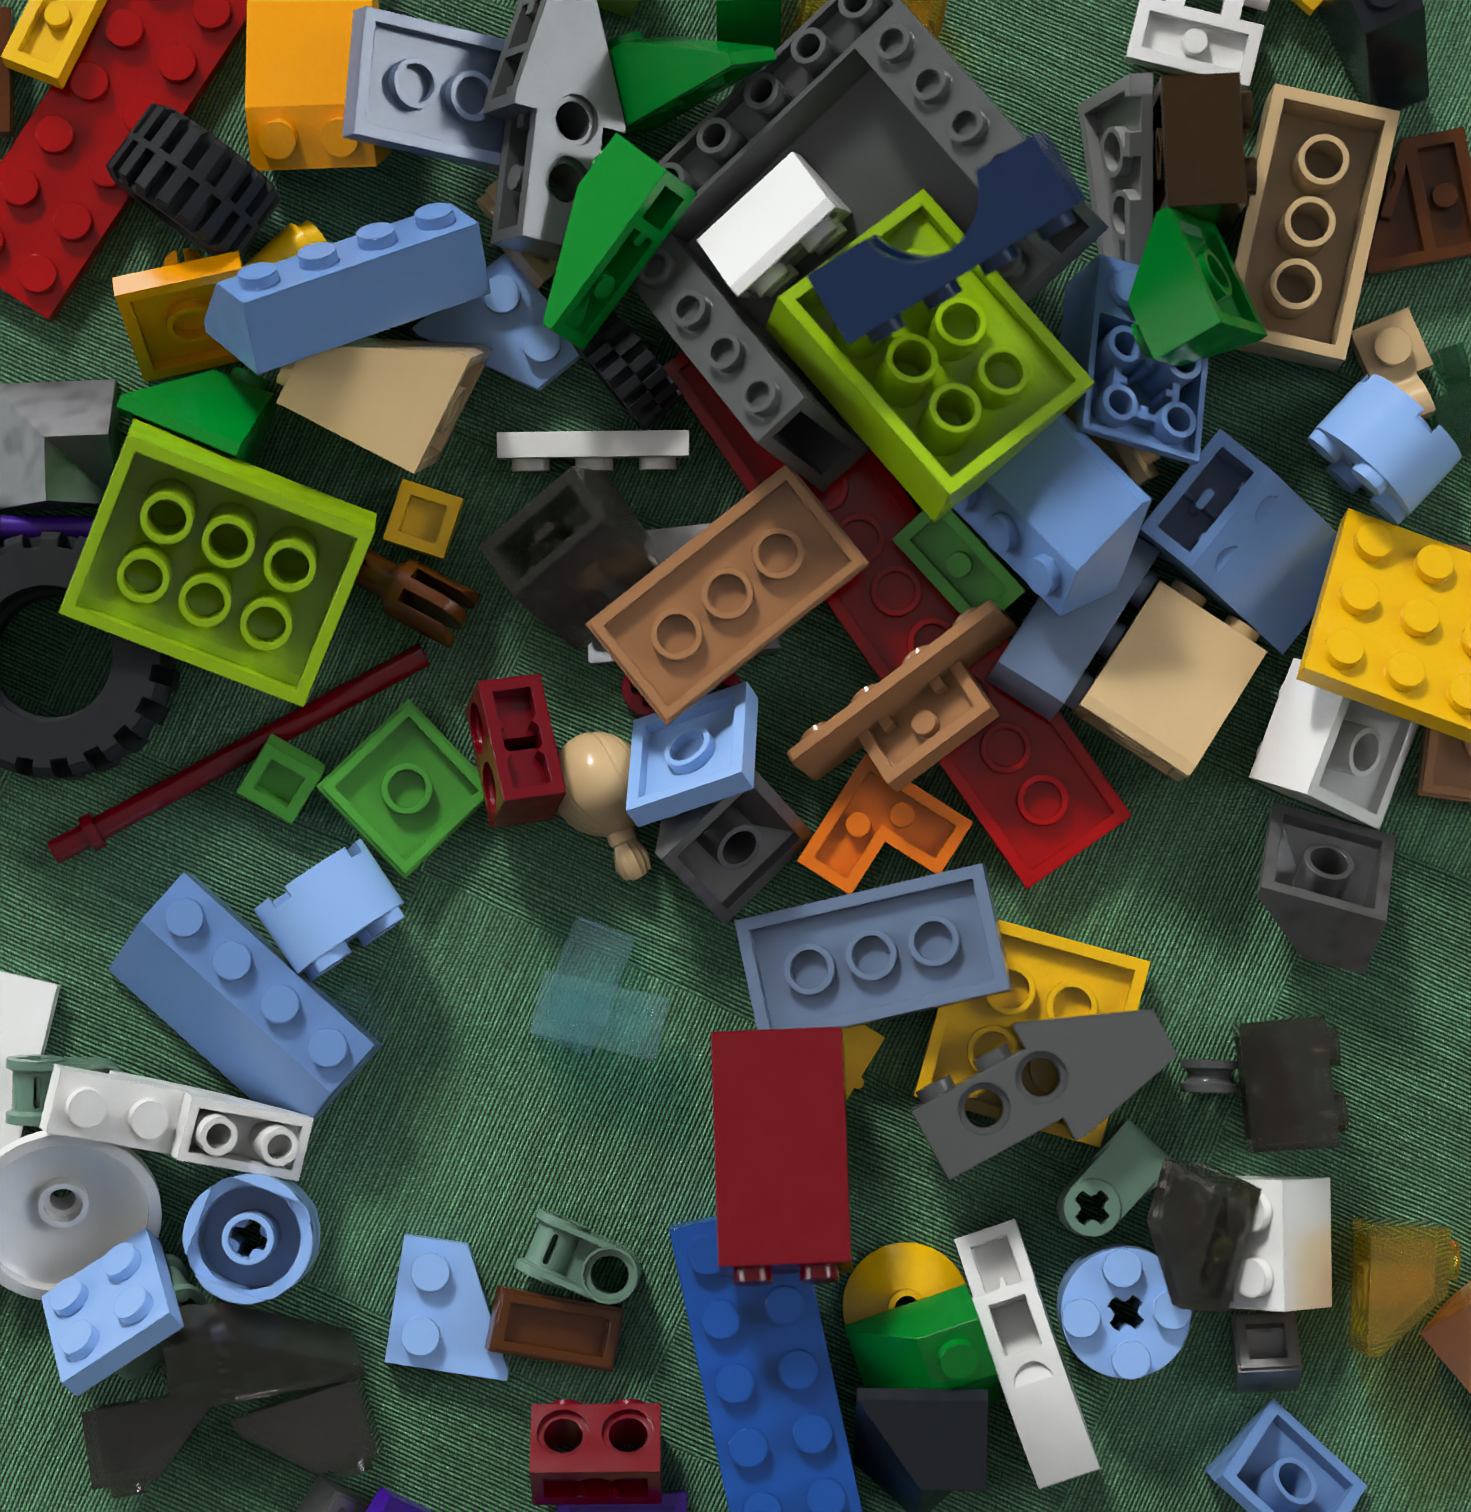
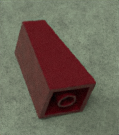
M842 1026L711 1032L718 1268L721 1276H733V1284L737 1286L769 1285L773 1283V1274L799 1273V1282L823 1284L839 1281V1272L852 1271L846 1074Z

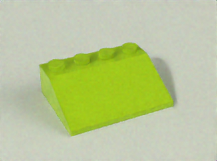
M923 188L822 265L875 234L893 247L917 255H935L947 252L954 248L963 239L965 234ZM979 266L973 268L956 279L963 291L929 312L922 300L900 313L907 325L875 345L871 344L867 335L848 345L808 277L805 276L777 297L765 329L933 522L937 521L982 486L1092 388L1095 383L997 271L985 277Z
M133 419L58 613L304 707L375 533L377 514L140 420Z

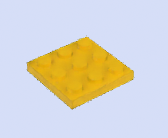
M1348 508L1339 524L1296 679L1471 743V553Z
M998 919L1013 991L937 1008L913 1096L917 1097L915 1092L950 1074L955 1084L978 1071L972 1061L1006 1043L1011 1053L1022 1048L1010 1027V1024L1014 1022L1138 1010L1151 961ZM1046 1058L1031 1060L1022 1071L1023 1086L1032 1095L1048 1093L1052 1090L1057 1080L1056 1069ZM976 1090L967 1098L965 1110L997 1119L1000 1113V1101L991 1090ZM1109 1116L1088 1135L1077 1141L1101 1147ZM1061 1119L1040 1130L1074 1140L1070 1137Z

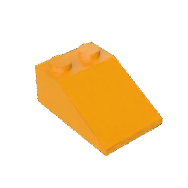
M247 0L245 112L250 162L259 171L377 167L392 153L391 148L342 138L353 10L364 6L380 9L379 0Z

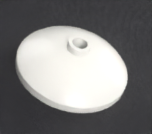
M39 1131L17 1139L0 1150V1284L5 1288L22 1296L42 1301L41 1296L52 1290L59 1282L75 1275L108 1253L115 1245L125 1242L141 1230L148 1228L157 1238L159 1237L162 1221L159 1189L149 1167L131 1148ZM59 1189H69L72 1191L70 1195L65 1197H57L52 1194Z

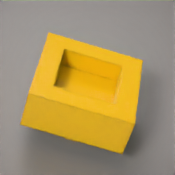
M402 479L383 540L445 561L465 501L461 497Z

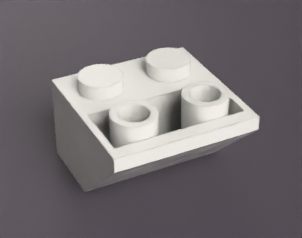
M791 152L703 233L697 241L737 296L758 300L760 297L763 298L767 295L772 300L788 288L800 275L794 266L802 258L814 251L818 256L822 255L844 236L847 229L842 222L852 212L801 155Z
M1181 1177L1182 1281L1186 1287L1191 1306L1280 1312L1332 1307L1330 1177Z

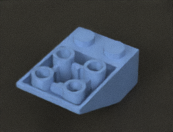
M1099 254L1066 284L1060 343L1095 382L1092 388L1073 404L1078 431L1196 465L1200 460L1209 357L1179 367L1147 357L1139 348L1133 336L1131 325L1136 320L1128 305V299L1139 265Z
M1219 429L1200 452L1199 462L1196 465H1189L1144 521L1138 537L1160 550L1157 557L1231 616L1253 628L1259 633L1261 640L1282 656L1314 616L1337 532L1267 465L1223 430Z

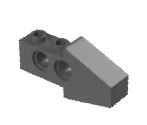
M597 0L518 1L483 110L485 115L505 120L490 245L558 261L578 184L589 171L594 158L602 151V141L613 138L616 133L622 135L626 132V125ZM556 115L562 122L564 131L563 135L560 133L557 127ZM549 177L555 185L556 198L550 191Z
M1153 1009L1014 1022L1010 1024V1027L1022 1048L1011 1053L1008 1045L1005 1043L973 1060L972 1062L978 1072L955 1084L950 1074L930 1083L915 1092L921 1103L909 1110L948 1180H951L1060 1119L1072 1139L1077 1141L1088 1135L1178 1054ZM1036 1058H1046L1054 1065L1057 1072V1080L1054 1087L1043 1095L1030 1094L1022 1083L1024 1067L1028 1062ZM980 1089L993 1091L1000 1101V1113L997 1119L987 1126L973 1125L965 1115V1102L974 1091Z

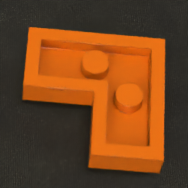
M865 753L797 862L846 894L853 893L884 843L933 874L942 873L973 824V821L912 782L896 792L887 785L870 756Z

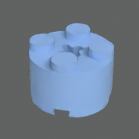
M1366 374L1316 426L1312 434L1307 438L1309 444L1322 457L1331 462L1327 466L1326 471L1336 483L1351 494L1362 488L1372 497L1370 503L1375 510L1396 526L1418 507L1462 458L1456 443L1439 424L1432 431L1430 426L1420 416L1424 411L1422 406L1395 384L1377 374H1372L1370 378Z
M362 839L355 841L348 850L345 847L295 878L284 886L287 892L274 901L268 898L254 909V912L297 974L305 972L311 982L340 964L343 958L352 952L347 944L355 938H358L363 947L390 931L396 926V923L405 917L399 909L404 904V901Z
M240 1172L214 1183L195 1200L187 1214L183 1229L185 1254L196 1278L208 1292L232 1303L254 1304L280 1296L304 1278L317 1257L321 1234L317 1208L304 1190L289 1179L265 1174ZM256 1221L261 1224L260 1234L267 1238V1244L260 1245L254 1248L252 1252L244 1249L246 1238L238 1234V1229L245 1228Z
M1111 1244L1085 1252L1070 1265L1058 1287L1056 1311L1062 1336L1081 1361L1093 1370L1106 1376L1134 1380L1158 1371L1177 1355L1189 1332L1192 1306L1183 1281L1167 1262L1140 1246ZM1134 1295L1136 1300L1133 1302L1132 1308L1137 1313L1135 1319L1131 1323L1121 1319L1115 1325H1111L1110 1322L1114 1317L1113 1311L1108 1307L1111 1300L1117 1297L1125 1302Z

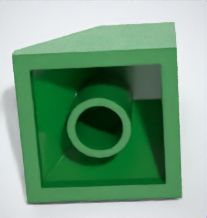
M1168 206L1158 211L1155 215L1128 299V305L1136 320L1131 325L1132 333L1142 352L1147 357L1153 358L1156 361L1179 367L1256 343L1267 337L1268 335L1216 224Z
M234 367L231 376L214 369L122 394L116 407L132 422L133 419H137L147 424L151 423L185 439L254 465L279 404L276 403L278 399L275 395L266 391L270 381L245 369Z
M966 1284L844 1325L864 1388L988 1389V1404L1004 1399L985 1334Z

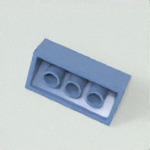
M431 203L418 208L414 216L394 223L377 222L359 228L353 237L335 243L318 242L306 245L298 250L297 256L276 263L259 262L247 265L238 271V276L216 283L204 318L206 333L259 375L490 294L479 222L451 203Z
M1062 413L982 486L952 509L987 542L993 551L997 552L1036 594L1059 616H1062L1117 590L1152 499L1085 433L1079 432L1077 425Z
M185 872L181 874L139 921L108 969L252 1101L311 1116L314 1118L313 1123L383 1046L313 981L311 982L303 972L297 974L279 950L196 875Z

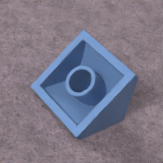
M1274 1398L1269 1400L1205 1469L1208 1475L1247 1512H1351L1367 1487L1358 1476Z

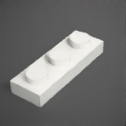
M689 430L497 432V458L500 460H512V472L550 471V459H575V471H612L613 459L639 458V470H677V458H690Z

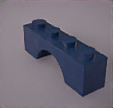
M1045 130L1031 135L976 170L978 206L975 218L966 235L951 250L935 255L912 254L893 247L875 234L806 275L848 345L864 335H867L871 344L875 345L907 325L900 313L922 300L929 312L963 291L956 279L973 268L979 266L986 277L1019 257L1013 244L1035 231L1041 242L1077 221L1070 209L1086 200Z

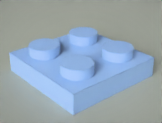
M747 681L704 696L668 726L663 723L656 713L633 720L626 812L637 827L665 818L675 817L680 813L754 789L759 698Z
M148 1228L141 1230L125 1242L115 1245L108 1253L75 1275L62 1280L52 1290L41 1296L61 1383L76 1397L184 1327L161 1241Z

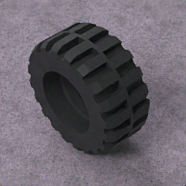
M41 532L40 537L28 538L22 534L4 540L5 547L0 549V640L10 621L29 604L45 598L65 597L87 538L79 536V538L69 537L61 532ZM109 633L113 644V662L104 688L87 707L62 717H42L25 711L10 699L0 683V768L44 780L63 779L67 781L85 778L86 774L95 771L104 773L121 765L119 759L130 752L137 754L150 741L146 736L156 723L162 726L171 709L166 707L171 690H178L181 672L176 670V658Z

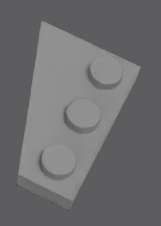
M1153 72L1128 74L1077 104L1092 209L1109 227L1096 239L1098 255L1103 254L1136 265H1140L1153 224Z

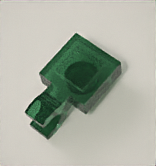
M1461 342L1431 353V359L1443 396L1432 399L1436 411L1430 414L1434 429L1440 424L1456 443L1461 455L1466 456L1471 454V373L1467 354Z

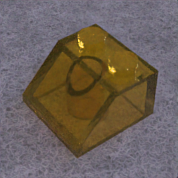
M1353 1217L1348 1339L1350 1347L1366 1357H1381L1448 1295L1449 1279H1458L1461 1263L1459 1240H1450L1451 1228L1427 1220Z

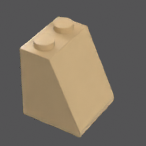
M362 338L282 366L276 382L284 387L276 403L415 474L439 461L493 349L482 343Z
M1174 580L1170 587L1159 581L1152 588L1116 646L1095 674V679L1075 710L1072 709L1070 712L1174 782H1179L1191 775L1267 653L1265 649L1256 644L1260 637L1258 632L1231 615H1228L1224 622H1222L1202 608L1207 600L1200 593L1178 580Z

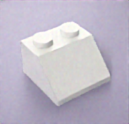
M1293 658L1286 679L1279 690L1278 700L1265 735L1258 746L1256 759L1249 778L1286 796L1379 830L1419 724L1297 680L1296 677L1301 659Z

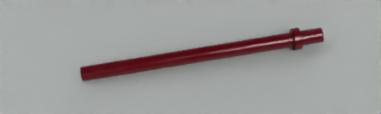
M417 643L305 703L304 707L300 706L102 813L93 816L90 812L78 818L79 825L47 841L50 851L60 864L90 847H93L95 851L108 845L107 838L255 760L271 733L288 742L430 666L420 644Z

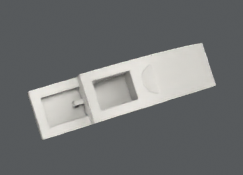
M54 1064L39 1128L45 1133L170 1154L180 1161L299 1181L314 1118L279 1107L178 1083L112 1070L107 1074Z
M1012 1219L954 1239L973 1296V1304L979 1316L1000 1384L1038 1489L1041 1490L1101 1470L1017 1221Z

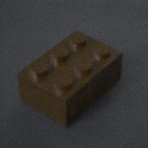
M1240 72L1166 75L1160 77L1153 92V221L1156 213L1168 206L1215 223L1221 237H1225L1235 220L1241 218L1242 209L1248 207L1249 196L1256 195V160L1254 156H1244L1246 131H1252L1253 97L1251 91H1241Z

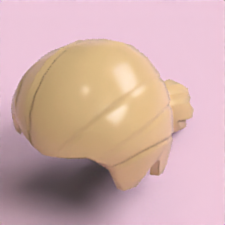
M601 731L583 733L569 740L558 753L567 793L557 812L578 832L606 837L610 847L614 848L616 872L625 881L637 880L651 869V860L647 850L637 838L638 834L634 829L636 824L626 812L631 745L613 734Z

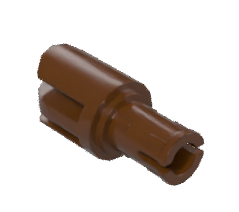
M370 549L366 552L354 582L359 587L381 598V605L385 615L447 648H450L455 640V636L447 627L461 630L468 619L467 613L458 604L468 609H473L481 597L478 592L414 558L398 565Z

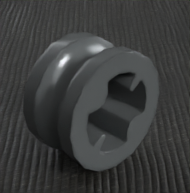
M1180 1059V1067L1184 1068L1187 1072V1079L1180 1083L1181 1092L1238 1093V1085L1234 1084L1231 1080V1073L1238 1069L1237 1060Z

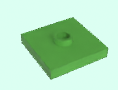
M407 699L315 787L402 880L406 879L485 803L479 772L410 699Z

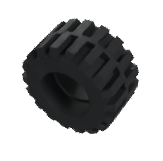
M153 103L149 105L105 166L112 180L123 191L161 221L212 256L238 250L241 256L282 200L273 183L251 163L206 129L180 112L164 105Z

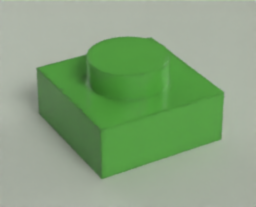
M271 733L241 781L237 793L292 824L323 775L326 764Z

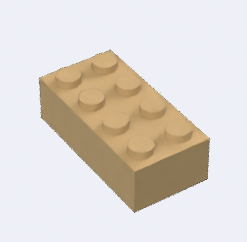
M1274 84L1265 99L1253 153L1257 168L1256 195L1249 196L1248 207H1244L1241 211V218L1238 220L1231 252V259L1268 336L1256 343L1237 348V350L1330 371H1336L1344 363L1401 111Z

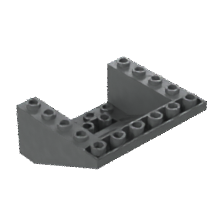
M828 0L775 51L777 60L749 75L658 162V164L698 194L631 284L632 288L753 439L822 492L827 490L870 448L765 329L777 297L771 300L766 295L757 300L737 296L702 249L697 239L791 152L801 155L852 213L842 222L847 229L844 236L822 255L818 256L814 251L802 258L794 266L800 275L781 294L923 188L966 235L975 218L978 206L976 170L1027 139V137L902 0ZM1085 200L1070 209L1077 220L1076 222L1041 242L1035 231L1013 244L1019 257L996 270L1025 304L1032 300L1109 228Z

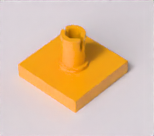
M183 248L185 262L179 263L177 250H174L166 256L164 267L112 278L114 296L144 382L241 362L208 335L204 325V318L216 283L238 276V271L244 267L239 250L203 258L198 251Z

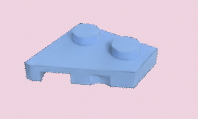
M504 253L487 267L490 294L427 315L412 329L419 339L423 341L482 343L493 349L484 368L492 369L510 377L512 381L540 392L582 357L569 341L542 324L548 301L508 255Z
M408 1233L404 1235L385 1363L502 1381L508 1380L509 1366L503 1353L491 1352L485 1349L491 1309L482 1289L470 1243Z

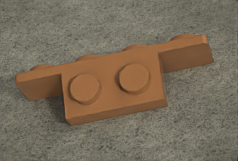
M992 600L986 601L981 606L966 610L955 620L952 628L932 643L911 651L904 658L902 665L879 683L870 684L862 688L854 695L851 704L828 721L820 722L810 727L802 735L800 742L787 751V756L794 766L813 780H819L864 747L887 785L898 792L1000 716L969 667L1016 633L1018 627L1012 618Z

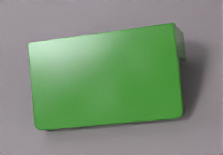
M953 509L935 522L923 510L892 539L960 614L970 608L981 606L989 600L995 602L1005 611L1030 589L1029 585L997 552L993 551L987 542Z

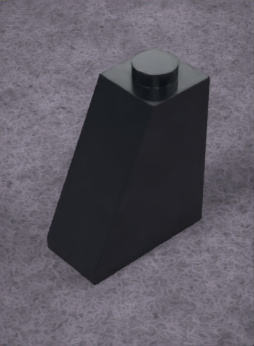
M1323 0L1317 11L1359 102L1400 111L1429 97L1425 6L1422 0Z

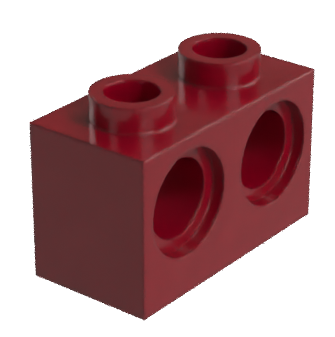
M540 673L478 681L465 712L490 828L553 820L567 792Z
M561 1399L549 1404H531L529 1474L532 1505L662 1504L661 1403H644L637 1399H622L611 1404H581L574 1400ZM626 1444H634L641 1447L633 1452H623L617 1449ZM560 1445L576 1447V1449L566 1453L552 1450Z

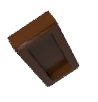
M497 1285L485 1349L491 1352L613 1372L625 1308L612 1304L608 1305Z

